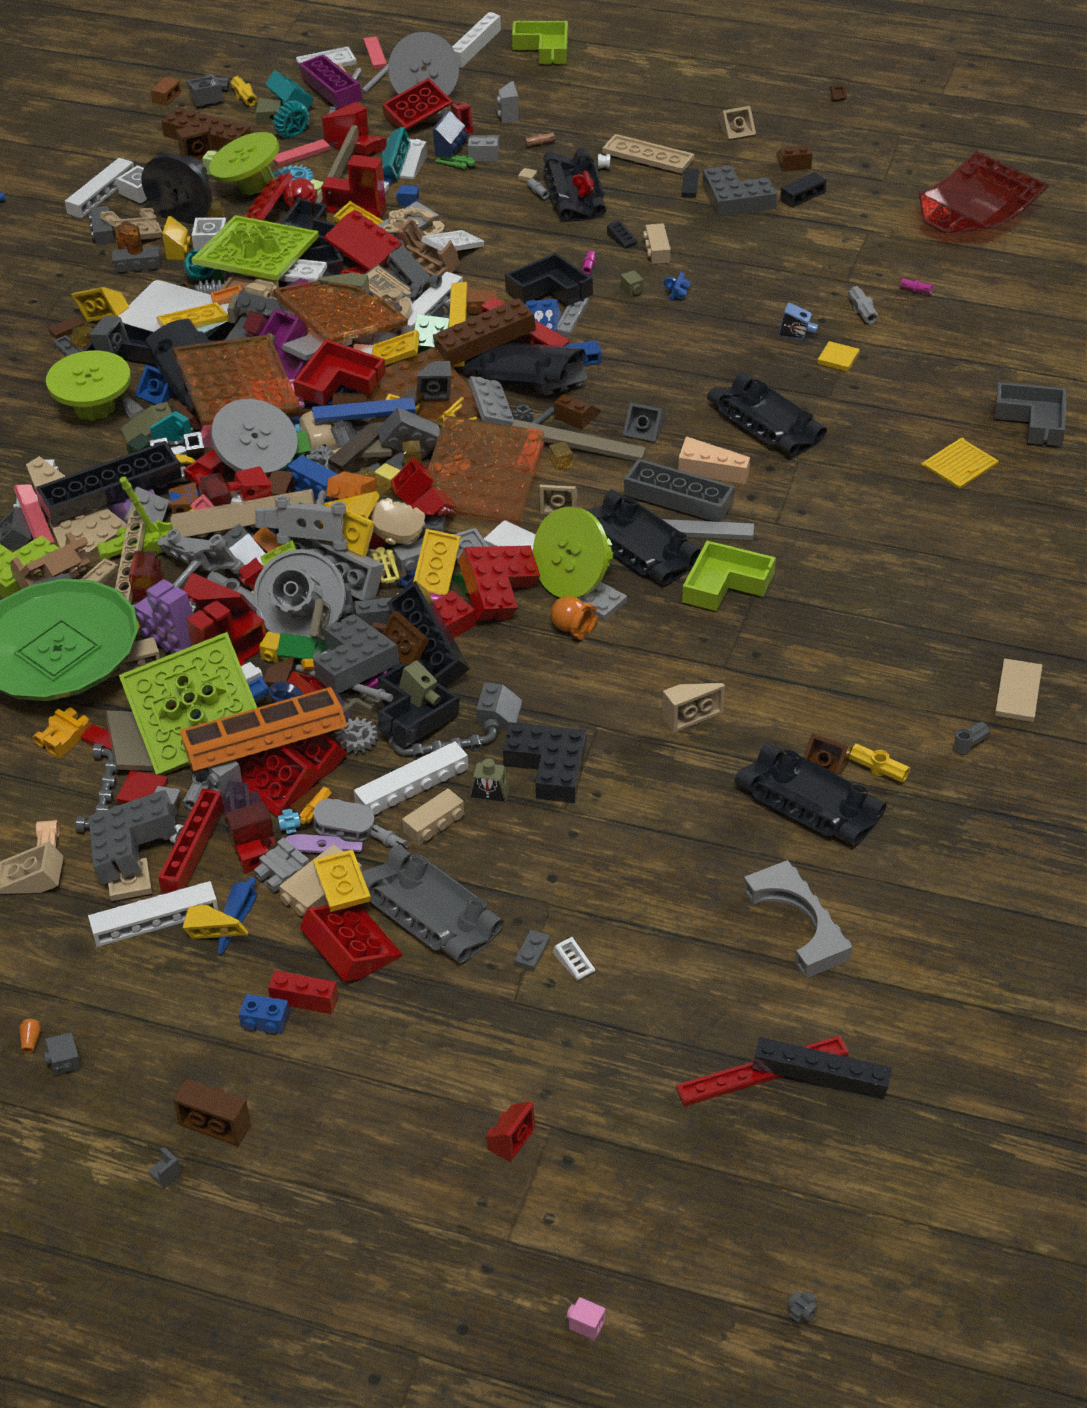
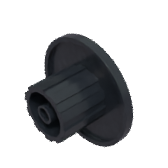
M160 154L153 157L143 168L141 183L144 194L152 207L165 218L171 216L176 221L194 224L195 218H204L211 208L212 193L208 184V171L198 159H193L190 156L182 158L173 154Z

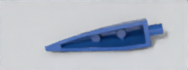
M250 877L247 882H238L232 885L223 911L224 914L239 920L240 923L251 911L258 895L254 888L256 879ZM233 936L219 937V955L223 954Z

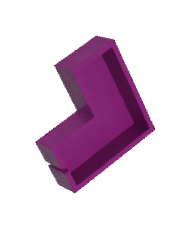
M278 309L273 311L259 336L265 339L266 335L270 333L276 337L272 345L277 350V355L272 363V381L295 379L309 361H305L282 350V344L303 337L308 326L300 318Z

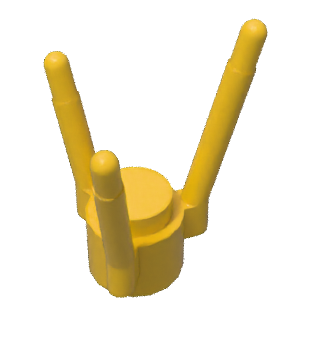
M463 397L438 418L439 424L444 429L448 427L453 429L456 426L477 420V417H472L455 422L456 416L454 413L462 407L460 403L464 400Z

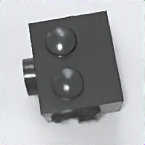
M72 1032L45 1039L47 1051L43 1052L46 1065H51L53 1076L80 1070L79 1057Z

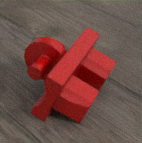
M584 171L583 175L577 174L573 176L572 184L577 187L579 196L583 198L584 195H587L589 197L594 188L592 187L594 181L590 179L589 173Z

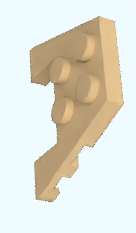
M153 208L140 209L142 218L120 219L113 211L100 213L102 220L134 240L161 238L162 236L160 225L156 222V215L153 214Z

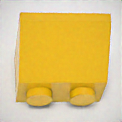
M168 216L162 233L166 259L185 260L186 254H189V245L192 244V237L189 236L187 228L173 217Z

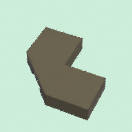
M361 692L360 694L353 695L348 693L340 694L337 697L342 706L344 716L350 713L356 706L371 714L383 703V700L379 701L375 697Z

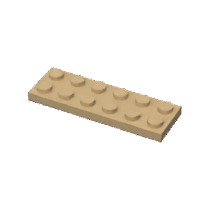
M615 134L602 148V153L610 154V156L631 160L636 163L647 164L648 166H655L663 170L674 171L675 173H683L685 168L694 160L693 153Z

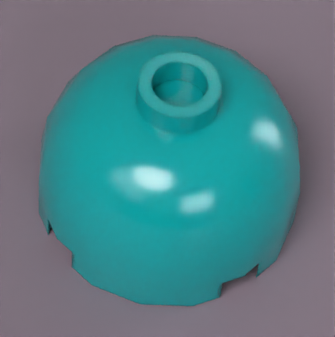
M201 249L191 251L186 256L183 264L185 274L191 280L197 282L209 279L215 269L192 264V258Z

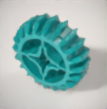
M288 100L287 103L284 102L283 106H280L279 111L276 110L277 115H274L275 120H273L275 131L282 138H291L303 133L306 125L309 124L307 120L310 118L306 106L301 102Z

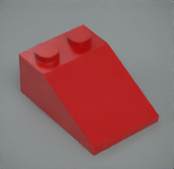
M358 102L351 103L322 117L323 135L327 143L345 140L352 125L358 127L359 136L369 134L367 108Z

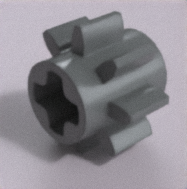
M520 405L517 407V411H513L514 420L530 422V420H534V413L532 408H529L527 405Z
M808 1291L806 1293L802 1292V1294L796 1292L788 1302V1307L791 1311L789 1316L798 1323L800 1320L810 1321L818 1310V1306L814 1302L816 1297Z

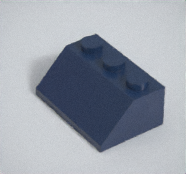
M447 111L433 128L435 156L452 158L467 139L465 125L451 111Z

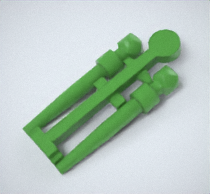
M453 155L452 158L438 156L436 159L438 163L461 169L467 168L466 164L468 166L475 165L473 157Z

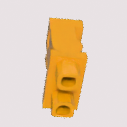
M71 707L64 712L58 709L55 711L54 716H50L49 726L43 732L35 733L32 738L39 747L43 748L45 746L49 754L60 759L81 740V735L90 726V721L84 715L76 720L78 717L77 712Z

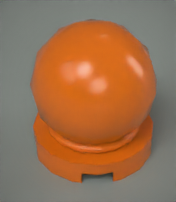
M564 596L557 599L552 605L550 616L552 623L559 630L571 632L573 637L583 640L585 639L584 635L587 632L591 633L595 627L598 618L595 616V611L598 609L590 603L584 604L577 597Z

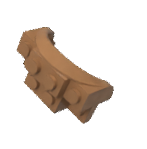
M72 532L66 533L64 547L25 566L18 557L12 559L10 565L11 572L20 588L24 589L29 585H34L33 582L67 573L70 574L71 579H76L80 573L87 569L86 566L90 562L84 553V547L89 543L84 536L76 540Z

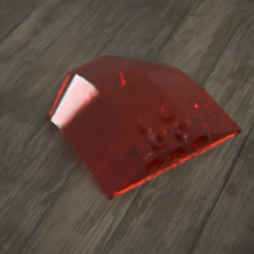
M975 151L944 180L925 191H918L922 221L924 224L946 235L995 228L1009 222L1022 213L1049 187V184L981 152Z

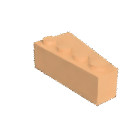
M686 436L679 455L678 470L709 479L746 484L749 475L750 457Z

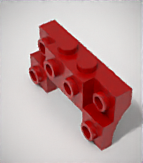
M212 449L183 469L186 479L197 484V490L210 497L217 491V486L220 483L217 479L232 468L226 465L219 458L215 450Z

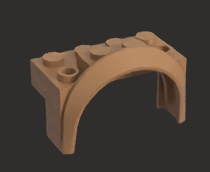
M408 219L398 230L404 242L399 248L404 246L407 251H410L413 258L421 264L422 268L430 276L433 274L442 276L446 272L452 273L461 264L458 259L457 249L451 240H449L442 251L421 242L422 236H426V234L413 219Z

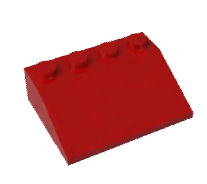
M427 78L382 104L384 117L392 125L404 127L407 130L453 104V101L430 78Z
M357 210L346 214L324 236V240L368 271L377 264L381 267L387 265L389 254L403 244Z
M192 572L183 589L187 593L191 605L200 611H203L205 606L215 600L231 611V616H240L250 609L256 613L257 610L242 593Z
M325 734L289 743L290 746L322 771L314 784L333 771L348 753Z
M289 744L237 758L236 760L240 767L243 789L276 817L282 815V810H288L290 805L311 789L322 772Z
M360 904L330 912L328 905L307 908L300 925V929L344 982L362 979L402 956L400 950Z

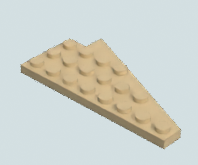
M40 456L26 464L35 491L37 486L65 477V475ZM105 506L51 524L48 519L59 548L65 546L66 533L72 532L76 540L85 536L89 542L84 547V553L87 557L98 551V543L108 542L117 538L118 529L122 527L127 528V524Z

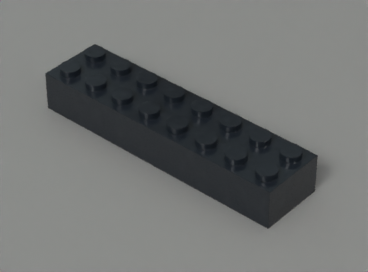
M164 441L37 486L38 502L51 524L129 497L122 488L120 482L122 477L127 478L133 490L136 487L148 490L182 477L180 462L167 442Z

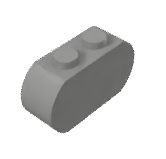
M327 798L315 806L313 826L320 836H333L346 841L365 842L371 837L370 832L374 826V814L367 805Z

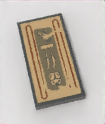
M379 264L365 273L369 278L371 297H374L377 292L392 288L399 289L403 295H410L411 293L410 286ZM420 294L415 297V301L420 297ZM402 297L398 301L387 298L378 302L394 312L395 305H399Z

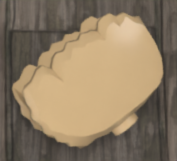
M312 411L301 416L299 430H306L310 449L315 451L316 446L320 448L323 444H326L331 450L339 448L332 422L315 423ZM306 451V455L311 454L310 451Z
M390 498L377 502L371 516V521L375 522L373 532L391 545L396 543L413 544L420 537L423 531L422 528L425 525V514L418 508L412 509L410 505L400 503L399 501L393 502Z

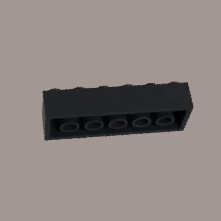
M414 581L387 602L391 612L393 610L398 611L429 639L418 662L437 680V683L446 688L470 670L426 588L417 581Z

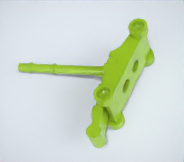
M120 478L122 488L128 494L131 503L136 508L146 527L140 557L163 553L164 551L158 545V541L160 538L166 537L170 530H173L172 523H165L160 520L155 521V523L151 522L127 478ZM126 527L118 529L117 538L108 542L98 543L97 548L101 560L104 558L109 560L110 557L122 554ZM137 541L130 542L129 546L136 545ZM130 555V556L127 557L126 560H127V561H130V560H132L135 556H134V555Z

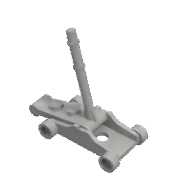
M325 490L320 491L315 504H290L289 497L279 496L275 498V506L278 508L259 507L255 509L257 528H279V533L276 535L277 543L286 544L291 541V537L333 541V549H347V539L343 536V514L346 512V503L335 502L331 504V508L325 507ZM320 521L324 525L323 529H320Z
M173 529L166 534V537H162L158 541V545L168 556H172L177 560L179 558L189 566L173 583L178 588L189 578L191 572L193 573L197 568L201 571L206 570L209 572L229 568L232 573L238 574V570L244 566V563L239 558H236L225 545V540L219 534L212 536L210 540L182 537L177 529Z

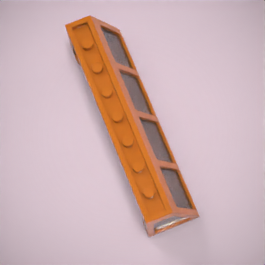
M328 687L180 730L190 768L196 771L347 727L342 706L332 688Z

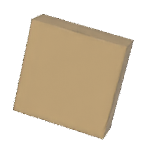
M524 168L518 175V180L527 182L530 178L535 179L538 171Z

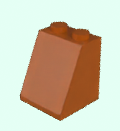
M344 471L328 478L326 496L335 501L375 492L377 478Z

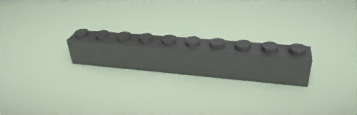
M240 290L237 300V307L271 316L273 311L278 309L301 320L316 319L321 330L330 328L352 338V340L369 345H374L398 335L246 290Z

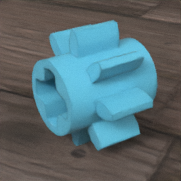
M292 809L282 810L283 815L278 816L280 830H286V834L295 833L296 828L301 827L298 812L293 813Z

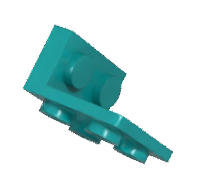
M177 411L150 426L152 440L167 438L168 441H178L183 439L184 434L192 433L189 418Z

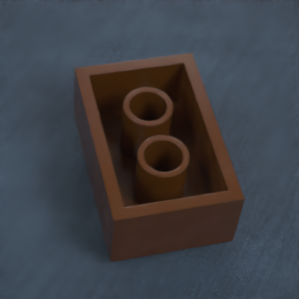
M186 1079L173 1099L179 1126L239 1147L251 1127L246 1099L239 1095L226 1093L220 1088H212L200 1081Z

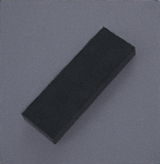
M685 168L681 197L696 198L700 169Z

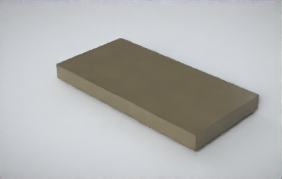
M106 711L105 716L115 768L117 770L155 771L133 712Z

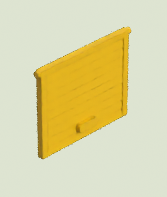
M960 438L922 462L921 467L927 468L960 489L999 464V461L967 442L964 438Z

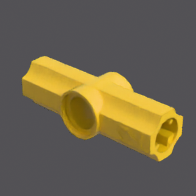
M238 76L233 77L230 83L235 90L237 98L242 99L250 107L255 106L257 97L252 92L251 85L249 83L246 84Z
M855 744L849 756V759L869 767L871 773L875 776L886 775L904 783L910 772V767L890 759L889 754L883 750L872 751L864 746Z

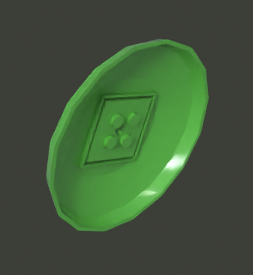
M62 578L29 585L0 600V692L16 699L50 701L80 694L107 680L129 656L138 632L135 608L119 590L94 580Z

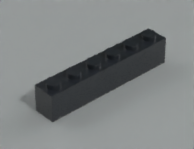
M763 1037L758 1039L752 1069L881 1099L885 1098L892 1068Z

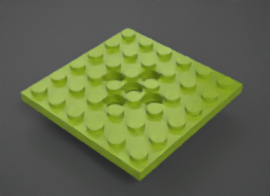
M235 215L192 258V264L278 281L319 237L318 231Z
M227 632L119 675L156 775L162 776L189 765L180 730L257 708ZM209 691H213L212 694L206 695ZM195 698L193 702L188 703V700ZM172 706H176L175 709L170 710ZM201 715L200 718L194 719L195 716Z

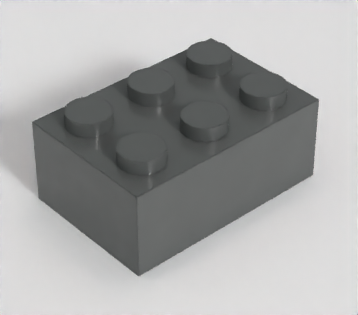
M399 407L378 428L381 444L421 461L442 439L438 424Z

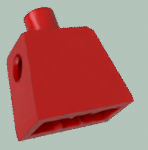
M465 102L451 104V112L465 125V131L467 133L473 132L471 106Z
M258 466L236 472L234 482L227 483L228 493L237 492L244 501L270 497L272 484L262 468Z

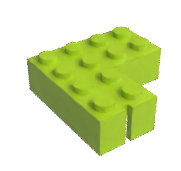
M513 21V50H539V64L549 65L552 62L558 65L567 64L568 21Z
M42 535L13 553L0 544V596L6 598L22 590L11 572L10 565L12 559L18 557L25 566L59 549V547L54 544L52 545Z
M706 541L683 584L682 602L717 611L728 588L764 596L775 574L776 557Z

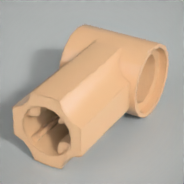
M58 820L38 821L36 823L37 846L49 841L56 848V838H59L60 835Z

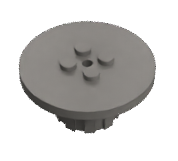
M429 32L413 33L403 38L394 47L388 65L389 78L398 94L430 78L448 96L458 80V58L452 46L439 35ZM425 66L426 71L423 72L421 70V67Z
M240 399L228 403L218 411L211 426V442L215 452L235 472L260 466L266 476H269L273 471L285 469L292 461L297 449V433L291 420L280 409L261 400Z
M290 550L274 557L261 570L254 587V606L257 608V615L264 619L265 627L270 632L279 634L287 633L311 637L310 630L316 598L323 599L331 606L327 627L338 622L346 602L345 583L337 567L325 556L311 550Z

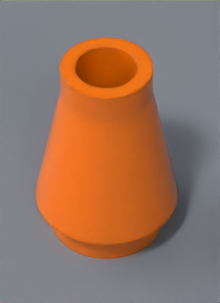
M25 1019L19 1026L21 1051L23 1053H33L41 1027L39 1021Z

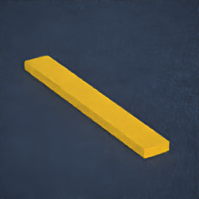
M467 282L451 283L449 327L466 321ZM465 361L451 367L465 366Z

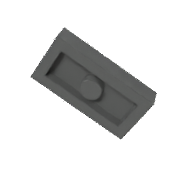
M530 930L514 960V966L534 972L550 942V935Z

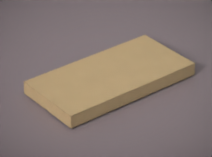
M1004 658L995 716L1034 722L1042 664Z

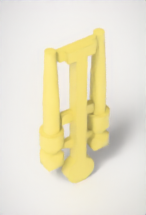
M378 547L376 552L371 553L372 559L378 562L381 559L382 564L385 565L384 570L387 578L383 579L382 575L381 583L395 582L396 579H400L392 549L385 552L384 547ZM389 565L392 566L395 577H391L388 569Z

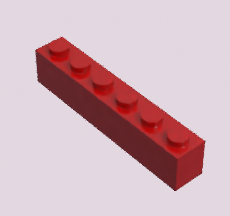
M492 296L481 305L480 314L506 303ZM536 320L535 331L516 338L526 344L565 346L570 342L569 339Z
M202 788L158 876L162 894L186 887L224 809L222 793L220 791Z

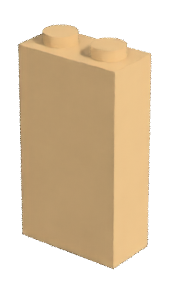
M333 844L315 859L344 851ZM313 860L279 886L281 901L285 905L291 906L299 916H305L307 908L328 905L316 874ZM358 863L360 870L362 872V865Z

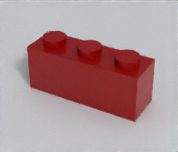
M274 971L268 986L269 997L288 1000L289 1007L332 1014L338 1000L337 983L335 981Z

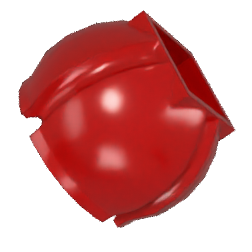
M304 178L293 179L287 184L283 193L284 202L287 204L288 209H291L296 203L294 197L300 195L301 199L312 201V210L314 202L318 197L314 184Z

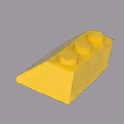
M105 287L71 294L87 322L101 320L104 316H119L129 307L121 292Z

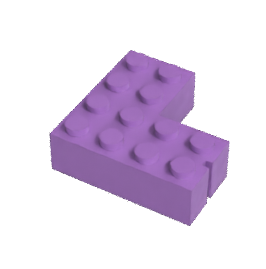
M163 579L146 590L148 597L133 607L135 608L141 635L144 638L154 637L156 645L158 644L166 652L169 651L173 654L191 647L186 618L191 616L193 612L187 593Z

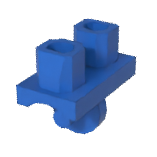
M681 272L677 281L673 277H667L664 280V287L667 290H672L669 300L673 301L676 297L683 301L691 283L684 279L685 273Z

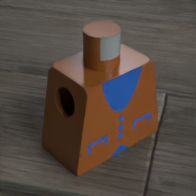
M196 483L169 489L170 499H167L169 503L166 510L172 509V514L190 511L192 509L190 505L198 499Z

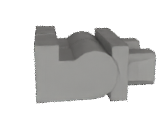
M285 838L277 842L278 846L275 849L259 858L261 864L254 869L255 876L260 881L268 876L271 877L266 883L273 892L277 891L283 882L309 863V859L299 850H295V847Z

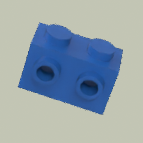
M246 994L239 1012L241 1028L265 1031L270 1034H283L290 1015L288 1000Z

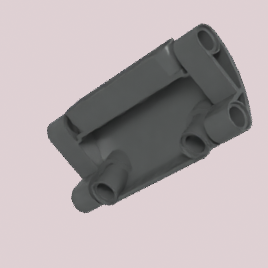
M399 844L390 850L385 864L362 871L373 905L434 950L441 949L458 963H463L474 957L495 938L503 927L504 920L487 909V904L483 899L477 897L425 857L412 854Z

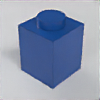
M401 185L399 191L396 192L399 206L408 207L416 201L419 202V186Z

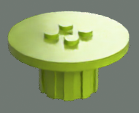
M257 132L242 136L230 142L215 154L209 164V171L216 181H236L241 193L244 195L260 193L267 186L266 183L270 179H275L269 164L278 154L279 143L276 137L268 132Z
M84 351L69 355L55 363L46 376V385L51 397L62 404L73 406L74 414H77L78 418L88 419L89 421L103 419L112 413L115 409L114 399L128 388L131 381L130 368L127 362L120 356L106 351Z
M578 507L559 508L551 512L542 521L536 532L533 554L541 575L539 580L549 592L557 597L574 596L581 598L588 595L600 584L610 566V560L613 559L612 544L610 539H607L602 525L594 515Z

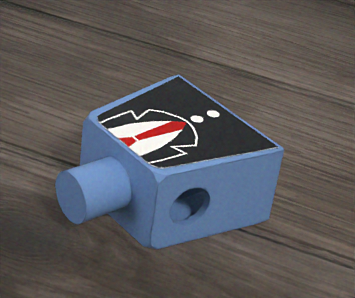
M788 303L784 311L778 336L803 340L807 332L816 334L818 325L810 322L812 315L810 312Z

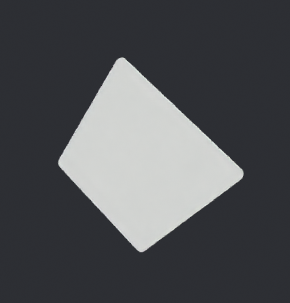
M155 280L119 317H121L122 322L154 332L161 327L157 322V316L213 302L210 294ZM229 303L220 305L223 308V310L228 314L227 308L229 306ZM241 308L239 315L249 310ZM227 321L199 327L196 329L198 331H202L203 333H205Z

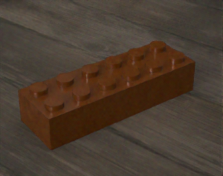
M176 108L161 121L164 137L178 140L176 132L178 129L188 126L209 129L212 149L217 151L230 142L251 134L250 126L182 108Z
M519 298L514 299L511 302L433 334L435 350L444 361H450L451 367L535 331L534 313Z

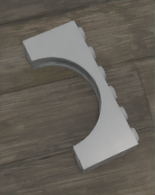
M788 860L744 877L743 890L753 905L767 901L787 903L802 910L813 922L816 930L814 937L805 946L796 950L795 964L805 978L850 961L853 949L851 942L845 939L840 927L834 924L829 912L823 909L818 897L812 894L807 882L801 879L796 867H793Z

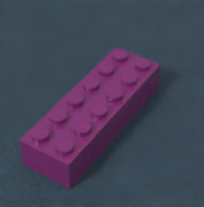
M324 54L299 63L302 79L337 109L363 99L360 83Z

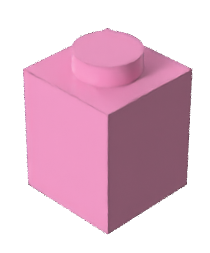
M579 1297L576 1304H572L567 1313L569 1329L596 1340L606 1321V1308Z

